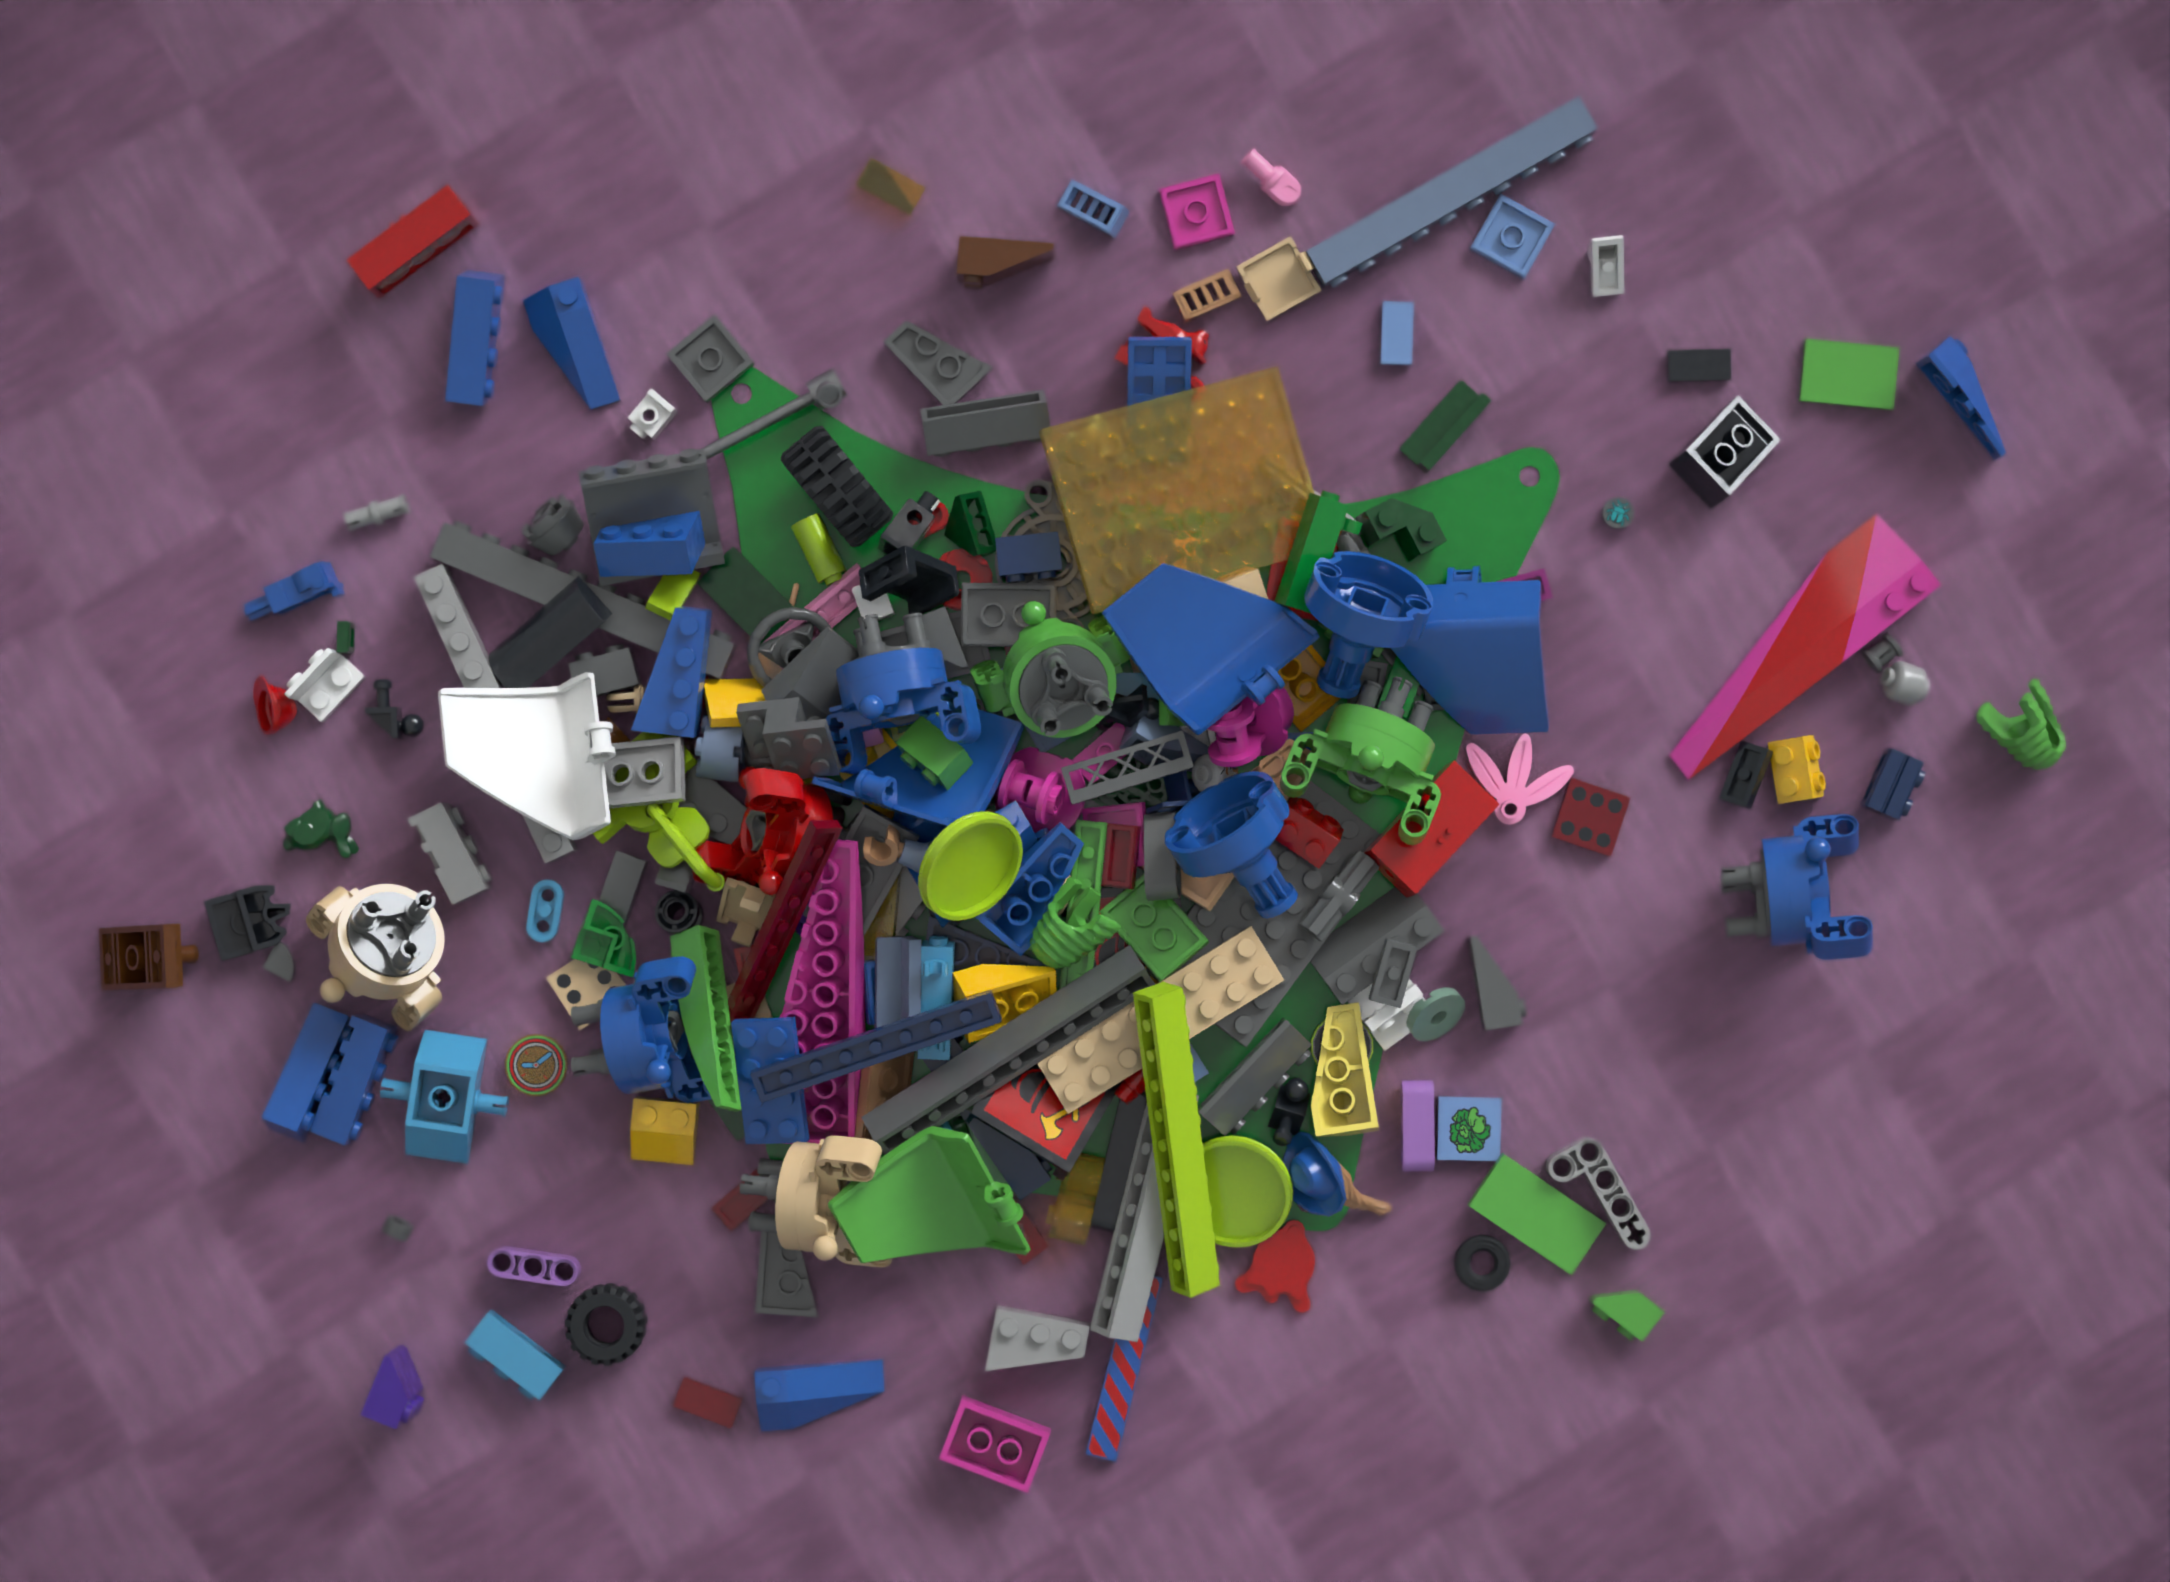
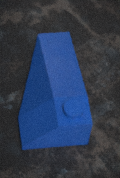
M1059 822L1023 854L1019 872L1007 893L994 906L975 918L1019 956H1022L1031 946L1030 939L1033 936V929L1037 926L1038 920L1042 919L1043 913L1048 910V904L1053 901L1054 895L1059 891L1065 879L1069 877L1084 843Z

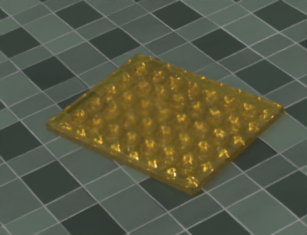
M1278 366L1039 430L1092 615L1103 612L1162 563L1218 580L1287 561L1309 494H1315Z

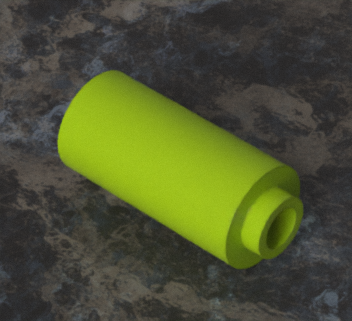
M819 513L804 518L792 525L791 529L817 582H825L826 586H830L833 582L841 579L842 573L847 569Z

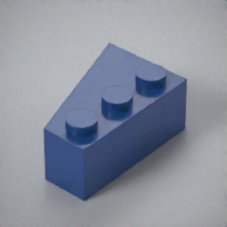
M700 511L623 525L607 526L600 529L593 543L600 577L692 574L706 544Z

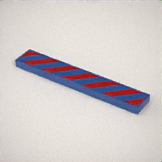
M1154 1275L1138 1342L1114 1339L1085 1452L1087 1455L1114 1462L1117 1460L1163 1277Z

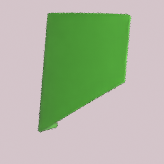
M936 1126L920 1131L880 1158L872 1180L868 1182L851 1181L828 1203L831 1213L860 1263L979 1247H988L1021 1255H1027L1031 1250L1017 1224L1023 1216V1210L1020 1204L1016 1203L1012 1198L1013 1191L1010 1185L993 1180L971 1137L963 1132Z

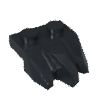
M255 885L203 901L221 962L275 946L288 933L285 928L277 926L275 921L290 914L291 903L273 904L270 902L269 898L275 894V885Z

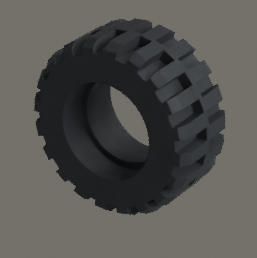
M815 426L782 453L781 462L851 547L861 546L892 520L894 514L823 426Z

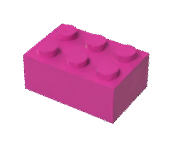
M962 1395L939 1459L1028 1493L1049 1439L1051 1428Z

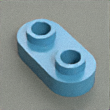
M542 880L532 889L526 929L528 935L537 942H548L555 938L559 931L564 890L554 880ZM547 889L552 890L554 893V898L551 901H546L543 897ZM542 920L547 921L549 924V929L546 932H541L538 928V924Z

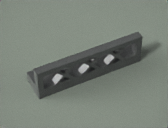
M1182 730L1062 767L1061 771L1071 805H1075L1191 769L1194 765ZM1175 739L1179 740L1184 757L1169 760L1160 755L1166 742ZM1160 744L1157 752L1148 749ZM1140 750H1144L1154 756L1149 767L1142 770L1129 764L1134 753ZM1130 754L1126 762L1117 758ZM1157 758L1165 761V763L1153 766ZM1113 759L1124 765L1118 777L1109 779L1099 774L1104 761ZM1099 763L1096 771L1088 768V766ZM1127 767L1135 771L1123 775ZM1082 768L1093 774L1087 787L1074 790L1069 772ZM1096 776L1104 780L1103 782L1092 785Z

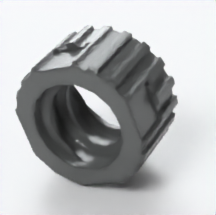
M388 1215L382 1231L396 1240L407 1241L414 1226L398 1216Z

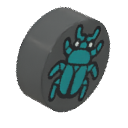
M1622 497L1610 499L1602 508V519L1612 529L1625 528L1634 518L1632 504Z

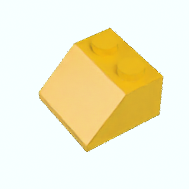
M641 1096L633 1098L630 1128L631 1159L694 1165L700 1102L686 1103L680 1100Z

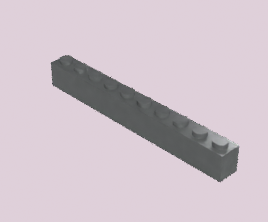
M457 520L454 521L453 526L444 522L430 554L431 558L543 605L547 604L579 576L613 613L598 628L659 653L670 620L645 609V599L630 593L624 598L615 594L617 588L614 586H600V582L595 586L586 582L587 575L570 568L568 574L557 570L559 563L541 556L538 562L528 557L530 551L513 544L511 549H507L499 545L501 539L485 532L482 537L470 533L472 530L471 526ZM716 629L713 635L710 634L706 665L707 674L719 679L724 678L737 648L736 644L730 642L733 636Z
M1128 945L861 1118L872 1139L881 1146L882 1153L886 1155L920 1131L931 1126L939 1127L1134 1002L1133 992L1155 985L1131 946Z

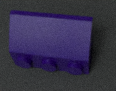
M400 1344L384 1355L360 1414L395 1430L402 1424H407L415 1415H418L425 1400L424 1397H421L424 1387L406 1346Z

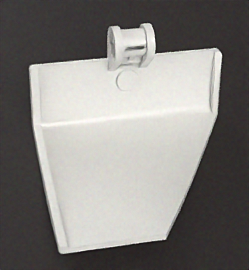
M585 672L559 686L443 688L438 691L446 767L511 809L571 840L585 838L610 824L604 762L615 757L616 751L615 747L611 744L610 733L613 732L612 723L599 721L593 673Z

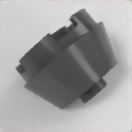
M562 493L557 497V500L551 497L534 512L536 515L532 520V525L529 526L526 523L520 531L528 539L527 544L551 556L556 555L563 549L566 551L571 548L579 539L577 536L584 527L574 501L568 500Z

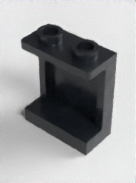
M906 545L859 570L863 599L871 602L886 593H890L907 601L909 614H924L959 595L956 566Z

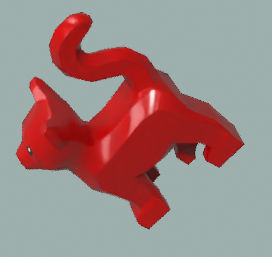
M1143 307L1137 319L1145 331L1152 335V337H1191V360L1205 365L1206 360L1204 356L1208 349L1209 334L1206 331L1186 332L1173 323L1153 318L1152 310L1148 307ZM1128 338L1125 345H1121L1114 357L1115 360L1128 367ZM1191 376V389L1193 390L1191 404L1197 405L1204 398L1205 387L1200 379L1196 376Z

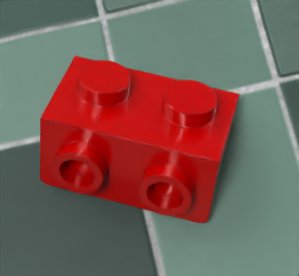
M1290 797L1287 801L1289 816L1283 820L1284 825L1275 840L1320 869L1340 842L1344 829L1332 816H1324L1315 810L1308 800Z

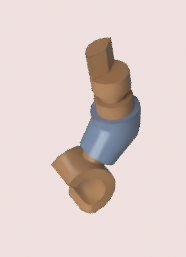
M889 824L886 830L885 843L878 842L873 836L865 837L863 853L865 859L873 865L888 866L897 858L898 863L919 873L923 857L932 842L922 843L908 839L900 842L899 831Z

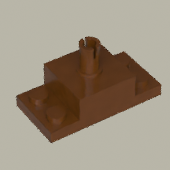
M180 923L98 928L101 991L184 987L182 964H196L199 958L198 948L195 944L181 945Z

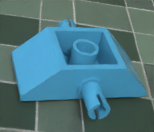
M424 1030L414 1063L411 1083L383 1078L381 1087L394 1090H380V1098L408 1102L405 1121L406 1155L468 1164L475 1118L478 1112L506 1117L508 1108L495 1106V1104L509 1105V1097L483 1094L480 1090L488 1039ZM446 1090L451 1100L443 1105V1100L438 1098V1093Z

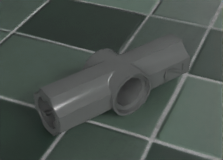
M1357 851L1338 876L1335 875L1322 889L1318 896L1319 900L1299 925L1310 936L1318 941H1322L1341 916L1344 917L1356 904L1361 896L1359 893L1380 867L1368 855Z

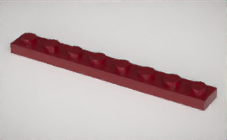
M810 820L728 998L730 1022L734 1019L755 1018L843 829L837 820Z

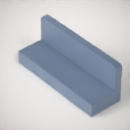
M913 936L877 937L875 939V1028L921 1013V939Z

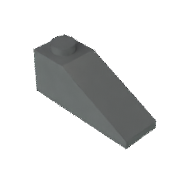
M1474 935L1468 936L1482 1029L1492 1030L1523 1025L1522 1017H1527L1524 998H1518V993L1479 938Z

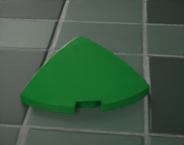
M592 898L570 957L632 978L635 971V944L633 938H629L623 926V919L608 905Z

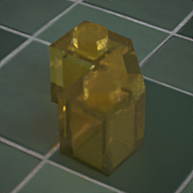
M1081 1153L1063 1181L1060 1180L1061 1184L1056 1205H1049L1045 1223L1051 1224L1048 1237L1080 1245L1086 1244L1106 1158Z

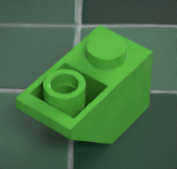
M1636 1289L1594 1294L1588 1299L1595 1305L1592 1311L1606 1322L1610 1317L1620 1324L1616 1330L1630 1341L1636 1337L1642 1342L1665 1313V1311Z

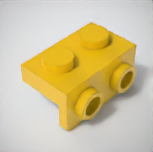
M1814 735L1767 742L1768 749L1773 751L1770 761L1778 804L1824 796L1823 790H1825L1826 781L1824 774L1820 772L1818 762L1820 747L1818 742L1815 741Z

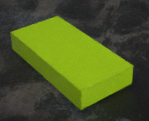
M693 570L692 574L663 575L648 599L645 609L671 621L675 608L684 606L699 581L701 573Z

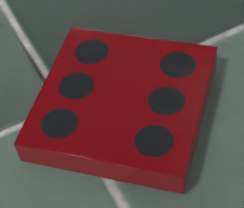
M1571 777L1550 837L1611 857L1631 797Z

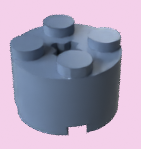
M704 715L701 732L704 733L703 738H697L695 756H701V759L697 761L696 777L738 782L739 773L746 767L744 761L746 741L742 728L710 727L708 715Z

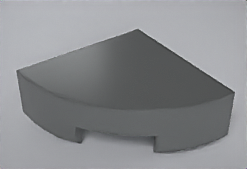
M280 940L272 948L262 968L288 982H292L296 971L294 958L289 947Z

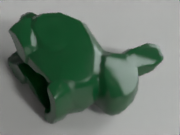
M322 799L315 801L312 808L284 826L286 838L283 841V848L286 852L293 851L294 849L302 851L318 850L329 841L335 843L339 855L344 859L350 858L352 854H356L359 851L358 845L349 836L352 829L349 814L341 812L335 816L333 811L326 807Z

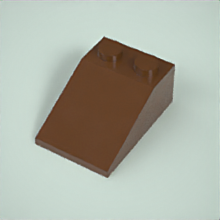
M959 236L956 272L958 283H964V288L980 290L983 288V285L994 284L1051 261L1055 255L1054 243Z

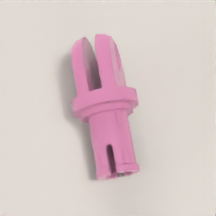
M1255 148L1251 149L1240 163L1245 165L1261 180L1260 189L1281 206H1290L1298 202L1301 196V185L1297 179L1281 165L1273 167Z

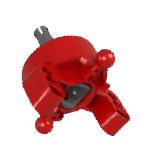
M753 766L745 767L739 773L738 778L739 784L747 793L744 800L747 810L743 816L739 835L732 844L705 841L696 851L715 873H719L724 877L725 882L729 877L737 881H748L749 885L752 886L758 883L763 893L776 895L810 820H837L839 824H842L844 810L842 807H832L830 799L823 788L812 783L803 782V779L796 773L755 768ZM843 828L837 840H845L850 829ZM692 870L694 880L699 883H705Z

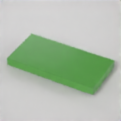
M1501 1153L1467 1204L1570 1275L1573 1274L1606 1225L1597 1216L1504 1153Z

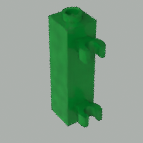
M1322 490L1320 496L1313 493L1309 494L1275 602L1311 613L1306 606L1304 594L1315 563L1319 558H1332L1341 530L1359 535L1363 523L1345 518L1349 505L1339 502L1340 495Z

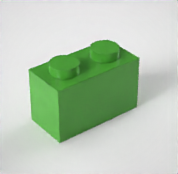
M922 716L895 742L902 752L900 758L911 769L917 766L922 770L921 775L930 784L935 786L939 783L946 790H949L973 764V761L962 746L957 742L948 740L939 728Z

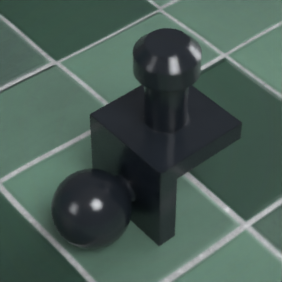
M389 679L375 680L373 682V689H376L377 707L365 708V714L370 716L393 739H403V733L408 737L419 736L424 730L423 719L417 714H408L402 719V708L397 706L390 707L389 689H392V682Z
M1143 684L1128 696L1116 693L1113 706L1110 707L1112 711L1105 715L1096 726L1106 731L1113 726V721L1131 727L1143 716L1150 720H1156L1159 718V700L1154 697H1148L1147 686Z
M1293 1078L1287 1082L1286 1086L1281 1085L1279 1087L1275 1107L1268 1123V1127L1276 1129L1273 1134V1141L1279 1146H1288L1291 1143L1292 1135H1296L1300 1131L1306 1115L1310 1093H1308L1307 1083L1300 1078Z

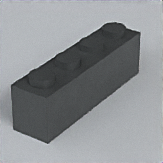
M1044 389L920 409L927 456L944 457L952 452L962 450L975 452L983 447L993 445L1007 447L1014 442L1025 440L1038 442L1045 437L1052 436Z

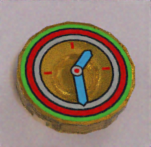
M529 1034L518 1039L508 1050L505 1059V1072L511 1085L520 1093L529 1096L547 1095L557 1090L567 1075L568 1056L563 1046L553 1037L543 1034Z

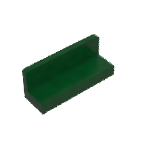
M1460 380L1402 444L1399 449L1400 452L1427 474L1492 400L1483 392L1478 395L1464 381Z

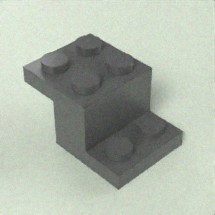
M800 697L740 703L737 705L736 713L751 759L770 758L774 770L796 773L802 779L813 778L814 776L840 775L841 764L827 720L807 721Z

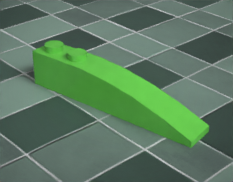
M697 925L670 936L671 956L689 958L696 965V973L690 993L686 997L678 999L682 1022L691 1053L715 1106L738 1112L741 1111L720 934L718 930Z

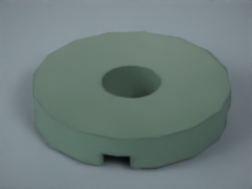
M1443 987L1433 990L1429 993L1430 998L1426 1001L1423 999L1419 1000L1410 1010L1406 1024L1412 1036L1418 1041L1437 1039L1451 1030L1460 1020L1465 1010V1000L1454 988Z

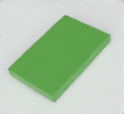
M1804 339L1798 402L1894 410L1900 347Z
M1144 874L1135 881V889H1125L1099 911L1101 915L1109 917L1121 926L1117 932L1127 945L1131 946L1138 958L1159 982L1171 976L1209 943L1208 939L1173 899L1147 900Z

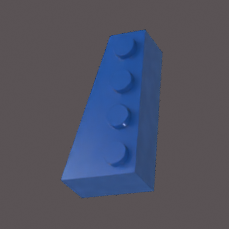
M467 270L457 275L445 401L483 406L488 402V398H493L495 381L491 380L492 369L496 367L498 349H495L501 327V318L499 317L504 296L505 275Z
M685 606L675 608L633 722L632 731L691 738L699 735L712 610Z

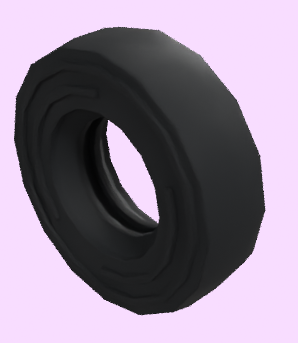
M1482 1234L1471 1236L1462 1242L1455 1252L1454 1268L1456 1275L1471 1290L1481 1292L1494 1290L1503 1284L1509 1275L1511 1266L1509 1252L1502 1242L1492 1236ZM1479 1251H1486L1494 1258V1268L1487 1275H1477L1471 1269L1470 1260Z

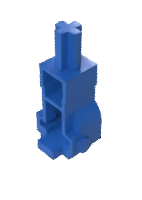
M316 562L293 573L291 576L264 587L265 595L244 604V612L248 615L250 621L271 612L283 615L322 596L332 594L333 597L339 598L345 595L344 585L338 581L331 562Z

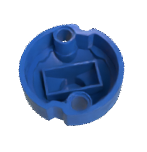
M1334 552L1332 559L1319 558L1309 579L1304 599L1311 614L1333 632L1329 642L1330 652L1325 666L1319 670L1317 676L1318 686L1332 696L1346 699L1353 698L1359 693L1365 664L1371 660L1375 648L1404 647L1409 640L1418 641L1421 638L1433 607V597L1428 587L1416 575L1387 559L1361 552Z
M1252 771L1225 778L1220 783L1200 792L1173 818L1175 821L1174 826L1165 833V844L1185 874L1200 878L1232 872L1239 884L1247 889L1255 901L1254 907L1259 915L1266 919L1282 914L1297 899V891L1291 883L1285 880L1277 867V860L1269 849L1284 825L1283 820L1289 816V805L1271 776L1264 772Z

